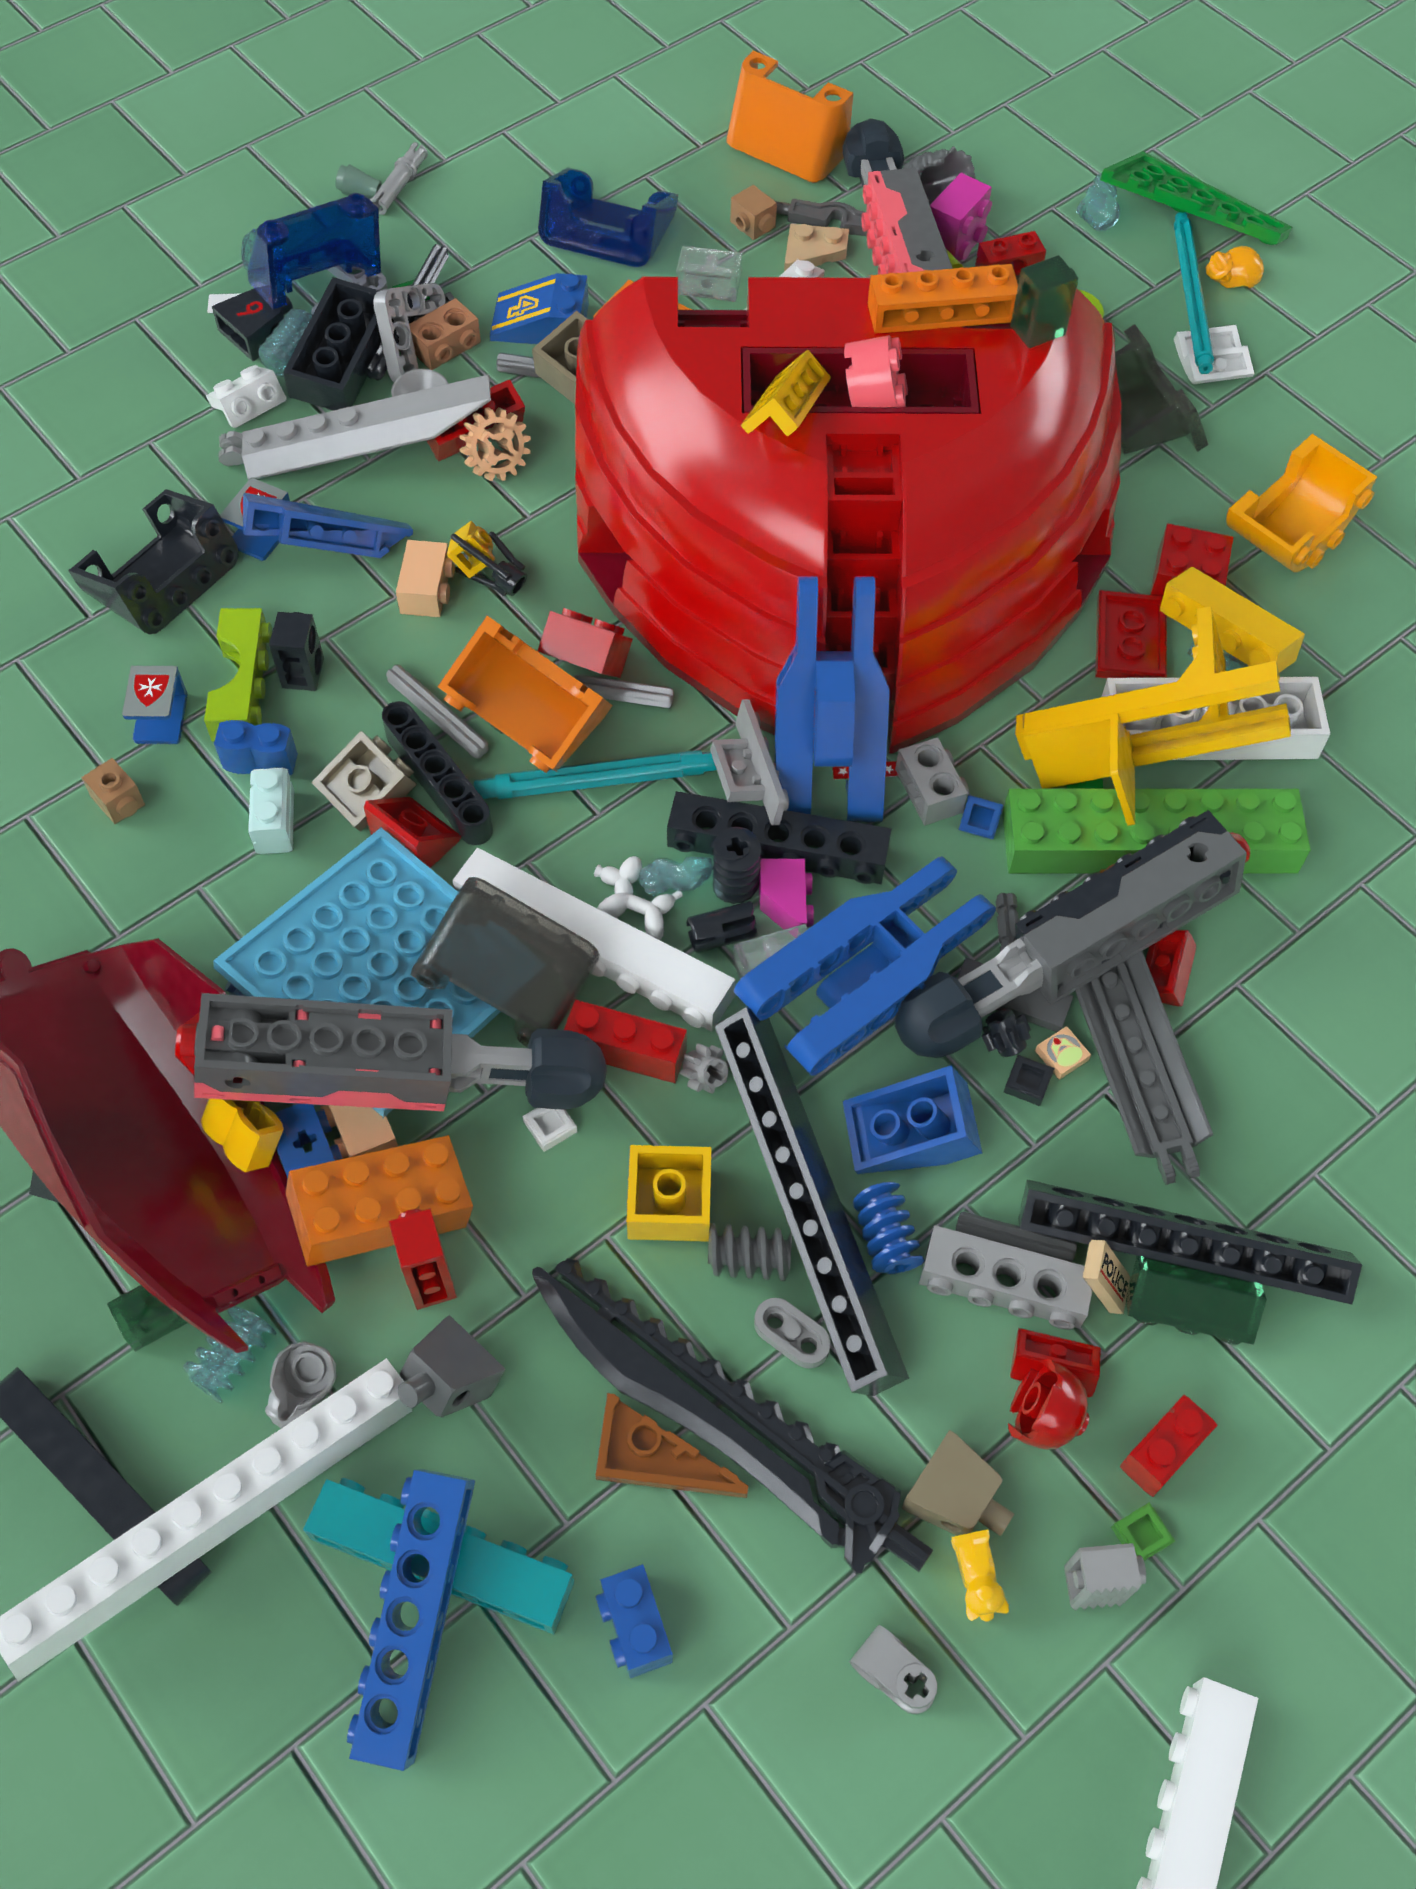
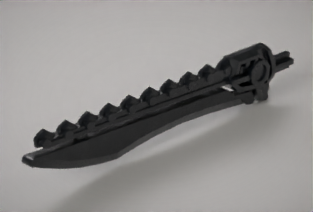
M567 1258L566 1261L560 1262L555 1270L564 1281L600 1308L597 1312L540 1267L533 1269L534 1281L561 1328L580 1353L620 1393L682 1425L728 1456L813 1529L831 1549L837 1547L844 1548V1560L855 1574H862L864 1566L872 1562L882 1546L920 1572L932 1554L933 1549L898 1525L900 1515L897 1511L901 1497L900 1489L845 1450L840 1452L838 1445L828 1442L819 1447L815 1445L808 1423L796 1421L793 1424L787 1425L784 1422L778 1402L766 1400V1402L760 1404L756 1403L749 1381L736 1379V1381L728 1383L725 1380L719 1360L707 1358V1361L700 1363L696 1360L691 1340L678 1338V1340L673 1342L669 1341L662 1320L650 1317V1320L641 1321L634 1300L622 1297V1300L613 1301L606 1280L594 1278V1280L587 1282L583 1279L578 1260ZM616 1320L813 1476L818 1502L844 1528H839V1523L813 1501L810 1483L805 1476L615 1327L612 1322Z

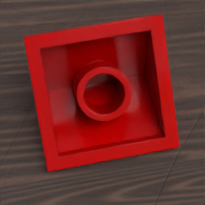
M411 797L366 800L363 806L371 835L382 827L429 868L449 852L462 837Z

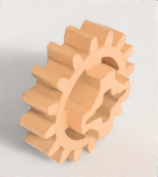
M485 408L484 417L475 412L473 414L475 423L465 422L464 424L466 429L469 430L468 435L463 434L459 437L466 442V446L459 449L460 453L469 455L464 461L465 465L474 467V474L478 476L484 474V478L489 481H493L495 475L502 481L506 480V472L514 476L517 475L515 466L517 464L525 466L526 463L521 458L522 454H530L531 451L524 447V443L531 440L530 436L521 433L526 428V425L522 422H516L518 416L511 412L506 414V410L502 408H497L495 413L493 409ZM495 423L492 428L484 429L486 426ZM487 438L495 440L496 443L499 444L498 446L503 449V451L495 449V447L492 445V442H490ZM506 459L503 463L496 465L498 461Z

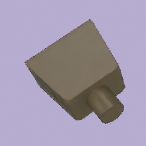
M951 1430L946 1434L902 1505L904 1511L956 1536L971 1533L979 1521L1001 1537L1014 1516L1013 1512L992 1499L1003 1481L1002 1477Z

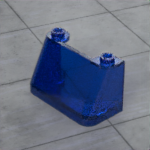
M569 167L543 181L538 233L545 244L632 267L644 266L653 258L677 209L679 194L667 191L653 193L649 197L648 202L642 205V210L594 199V187L591 177L584 171Z
M353 193L335 201L281 218L265 221L257 228L247 265L249 283L268 305L275 309L287 305L285 292H293V280L338 265L346 273L352 272V267L364 269L367 277L381 273L379 208L364 195Z

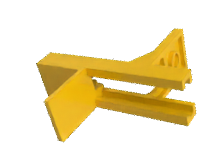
M1212 607L1197 609V624L1191 625L1193 641L1196 646L1192 647L1194 660L1177 682L1025 713V715L1019 714L1016 715L1015 735L1024 760L1032 759L1042 789L1111 777L1127 826L1135 825V767L1291 737L1290 716L1287 704L1229 715L1228 702L1280 692V675L1277 662L1272 661L1226 671V660ZM1210 706L1197 722L1132 735L1126 729V726H1123V723Z

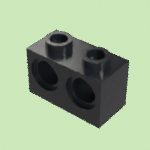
M277 612L269 647L281 687L284 689L316 691L324 656L313 614Z

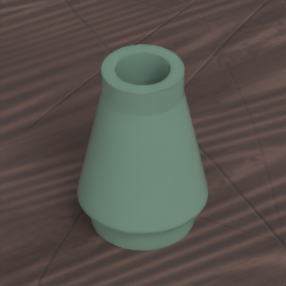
M349 164L348 166H340L335 185L336 189L341 190L342 194L374 197L382 186V182Z

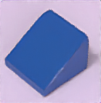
M969 795L959 830L994 840L1004 805Z

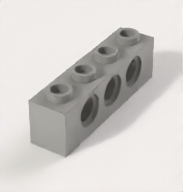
M934 1225L929 1239L919 1284L927 1286V1289L932 1293L942 1296H949L951 1293L967 1297L970 1303L977 1306L990 1307L996 1305L1007 1308L1009 1313L1021 1318L1036 1316L1049 1320V1323L1057 1328L1067 1330L1074 1327L1081 1328L1088 1316L1093 1291L1083 1278L1085 1267L1083 1265ZM960 1263L968 1264L974 1269L976 1274L971 1276L963 1275L957 1270L956 1265ZM1000 1274L1008 1275L1015 1281L1016 1285L1006 1287L999 1283L996 1276ZM1045 1285L1052 1288L1056 1297L1046 1298L1042 1296L1037 1286Z

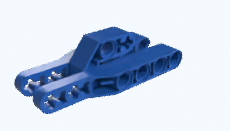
M798 576L796 644L776 679L774 763H776V770L779 771L781 787L786 789L788 793V811L811 814L814 740L815 767H849V780H846L845 786L847 791L846 821H883L890 689L873 652L874 577L854 578L851 651H816L818 577Z
M941 856L930 862L892 891L849 899L743 976L736 984L734 994L747 1008L751 1009L760 1021H763L777 1013L834 971L824 979L816 990V995L829 1010L820 1017L817 1014L813 1016L810 1024L797 1033L788 1046L784 1045L811 1076H814L896 1016L904 998L913 989L918 990L921 988L923 990L925 988L923 982L933 975L939 960L981 929L992 918L996 907L984 895L979 894L924 933L908 915L945 889L955 878L957 869ZM870 943H872L870 946H868V947H867L866 949H864L862 952H860L859 954H857L859 951H861V950H862L863 948H865L867 945H869ZM851 957H853L851 960H849V961H848L847 963H845L843 966H841L840 968H838L840 965H842V964H843L844 962H846L848 959H850Z

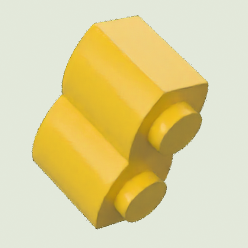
M209 1099L201 1118V1125L207 1135L213 1141L222 1145L227 1158L244 1172L270 1165L284 1130L282 1122L277 1115L262 1105L260 1101Z

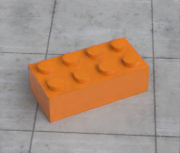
M449 1135L291 1170L288 1174L285 1193L307 1267L395 1245L389 1221L398 1218L401 1213L407 1210L421 1209L423 1211L431 1208L438 1234L466 1228L473 1209V1204Z

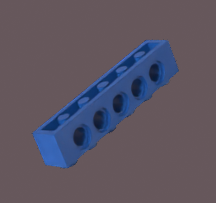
M418 1469L413 1471L412 1478L407 1477L404 1482L401 1504L406 1505L402 1524H396L391 1537L390 1550L395 1552L392 1569L385 1572L380 1586V1598L385 1600L381 1618H375L369 1635V1646L374 1647L370 1666L366 1665L363 1668L359 1680L358 1694L363 1695L360 1712L353 1715L348 1729L347 1743L352 1744L349 1759L401 1771L406 1770L415 1763L474 1490V1479ZM428 1507L435 1509L440 1517L439 1527L433 1534L427 1532L421 1524L422 1514ZM417 1554L423 1555L429 1562V1573L424 1580L417 1579L411 1571V1562ZM406 1601L413 1603L419 1611V1620L415 1627L405 1625L401 1619V1608ZM394 1650L402 1651L408 1659V1670L405 1675H399L391 1668L390 1657ZM383 1698L393 1701L397 1707L398 1716L395 1723L386 1722L380 1715L379 1706Z

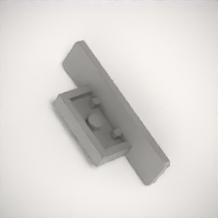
M742 699L736 719V727L741 739L713 740L710 751L727 801L763 800L771 825H780L783 812L788 809V793L786 789L781 787L779 771L776 770V763L772 762L769 754V741L767 737H763L760 729L759 714L754 712L750 699Z

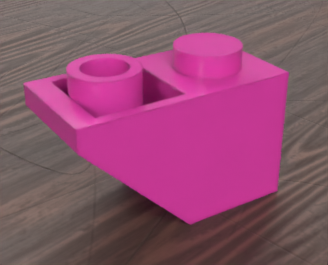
M761 859L759 871L760 910L795 939L804 933L807 927H812L814 924L813 905H806V895H812V873H805V859Z

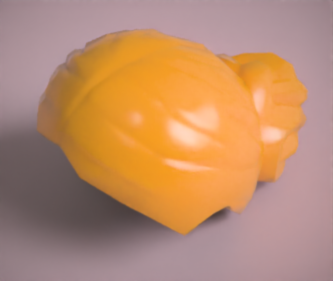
M1248 246L1234 247L1226 253L1217 251L1211 256L1210 262L1205 267L1206 274L1210 279L1219 282L1226 288L1240 286L1253 288L1261 281L1264 273L1261 257L1254 249Z

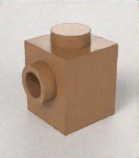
M751 185L731 197L730 222L751 239L755 240L776 227L777 203L755 185Z
M113 758L81 777L91 798L114 824L132 816L145 805L137 785Z

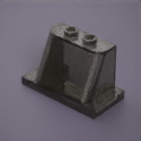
M1135 324L1124 331L1128 344L1115 352L1122 403L1121 452L1125 455L1184 436L1189 439L1197 452L1209 444L1196 408L1182 389L1176 391L1156 363L1150 344Z

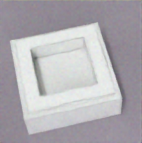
M535 1108L522 1116L523 1122L543 1152L577 1133V1126L564 1109Z

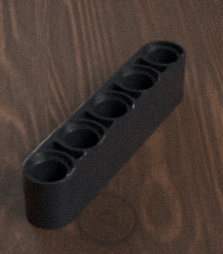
M402 701L389 703L382 711V721L389 744L398 756L414 771V777L456 832L462 836L461 838L470 845L486 843L490 840L493 833L490 809L487 803L413 708Z

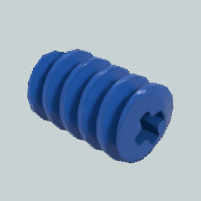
M895 1182L872 1185L857 1194L853 1200L854 1209L860 1212L858 1214V1223L864 1227L862 1230L863 1239L869 1242L867 1244V1252L871 1257H874L871 1260L872 1269L879 1273L897 1274L909 1271L922 1265L925 1261L921 1255L911 1256L910 1254L918 1249L920 1244L917 1240L906 1241V1237L912 1235L915 1232V1228L912 1225L901 1226L902 1222L910 1218V1212L908 1210H896L906 1200L903 1195L891 1194L901 1186Z

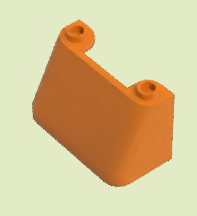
M486 616L438 685V688L447 693L443 700L460 712L464 707H467L517 742L533 755L529 761L545 773H548L550 768L557 772L605 718L613 706L602 696L572 677L489 616Z

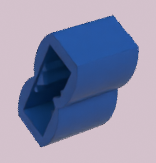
M229 720L219 723L214 745L223 769L236 774H250L254 769L285 768L288 769L289 775L293 774L298 753L290 728L276 723H264L254 726L251 723L240 720Z

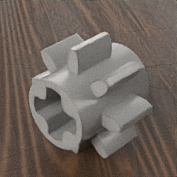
M698 1043L696 1050L684 1054L683 1069L680 1071V1074L690 1079L687 1087L697 1092L703 1089L713 1094L715 1087L726 1083L729 1063L721 1059L724 1050L713 1045L707 1047Z

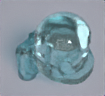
M1100 173L1094 178V184L1087 189V196L1080 202L1076 212L1093 229L1106 231L1114 226L1119 219L1120 206L1115 200L1117 196L1116 187L1100 181L1102 175Z

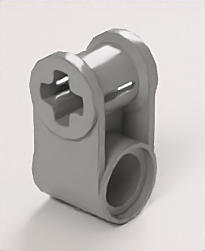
M878 1625L851 1658L850 1664L865 1680L885 1693L902 1710L911 1714L925 1712L931 1707L937 1693L935 1675L911 1654L898 1638L884 1627ZM918 1679L923 1681L925 1685L922 1692L926 1697L923 1698L917 1694L913 1699L909 1698L906 1695L908 1685L905 1681L908 1680L912 1684L916 1683Z

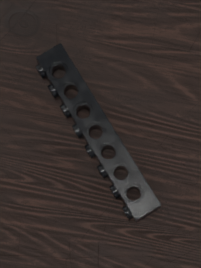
M1032 1180L1026 1181L1018 1216L1020 1229L1084 1244H1089L1091 1240H1105L1109 1247L1115 1251L1353 1305L1362 1268L1361 1262L1351 1252Z

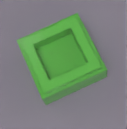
M1150 1502L1111 1526L1121 1544L1133 1543L1136 1556L1141 1555L1144 1561L1175 1542Z

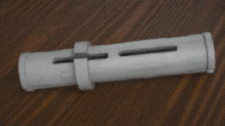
M412 143L406 154L397 159L394 164V170L369 201V205L374 212H377L382 206L379 214L384 215L407 182L412 181L416 177L418 167L428 156V152L422 144L415 151L418 143Z

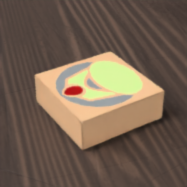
M1067 1026L1038 1044L1035 1052L1047 1066L1055 1068L1053 1073L1059 1080L1089 1061L1091 1053Z

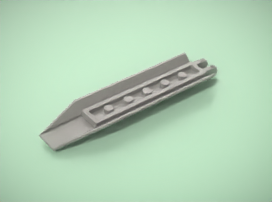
M488 374L256 428L242 433L230 431L219 436V447L222 448L218 455L219 462L228 467L244 464L248 480L251 477L261 479L434 439L491 401L490 376Z

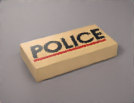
M1091 1240L1089 1242L1083 1278L1109 1313L1124 1314L1130 1275L1105 1240Z

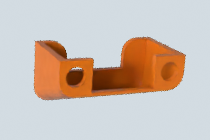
M753 50L742 62L726 138L728 145L809 182L815 183L823 180L844 158L843 144L851 127L854 93L828 82L813 98L767 79L778 67V60ZM758 63L764 64L766 67L758 69ZM828 95H837L841 99L838 101H830L825 97H827Z

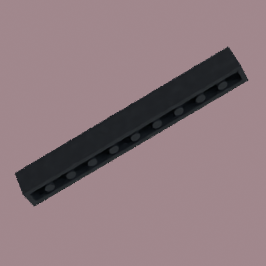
M745 1007L715 1025L717 1034L851 1393L875 1396L909 1379V1376L770 1019L760 1021L751 1009Z

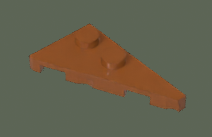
M607 1393L596 1480L747 1498L748 1485L739 1480L736 1474L724 1466L722 1468L701 1455L698 1449L671 1431L663 1430L645 1414L642 1416L628 1407L615 1394Z

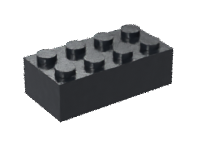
M332 277L283 371L290 398L330 410L353 406L367 378L365 368L381 341L373 302L374 296L379 290Z

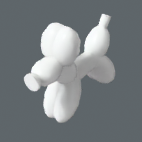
M632 856L627 858L622 863L620 870L612 866L603 868L598 864L594 876L601 877L604 883L615 886V894L605 898L598 905L597 909L615 918L622 915L627 908L645 915L646 934L661 940L664 932L663 914L669 912L674 906L675 901L683 896L681 891L678 890L673 894L659 895L652 901H648L633 895L632 884L642 874V862L639 857Z

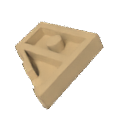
M790 224L784 272L798 259L809 261L814 266L822 265L825 262H836L846 259L849 229Z

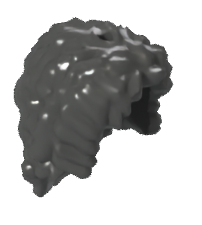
M954 146L950 150L941 149L933 153L925 152L922 155H917L911 158L909 163H906L903 169L917 168L930 205L960 173L974 179L976 178L975 168L971 161L972 156L966 155L962 150L957 151Z

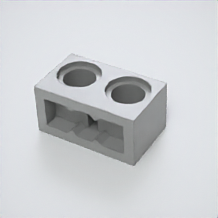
M938 737L899 749L895 770L924 826L964 812L966 799L969 796L968 784L964 777H959L951 752L943 748Z

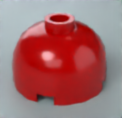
M1043 1359L1039 1362L1045 1366L1039 1372L1031 1368L1015 1393L1010 1412H1018L1015 1426L1008 1423V1430L1013 1438L1027 1445L1044 1450L1058 1449L1071 1442L1076 1436L1082 1435L1086 1430L1090 1418L1089 1413H1087L1088 1399L1086 1389L1076 1374L1051 1359Z

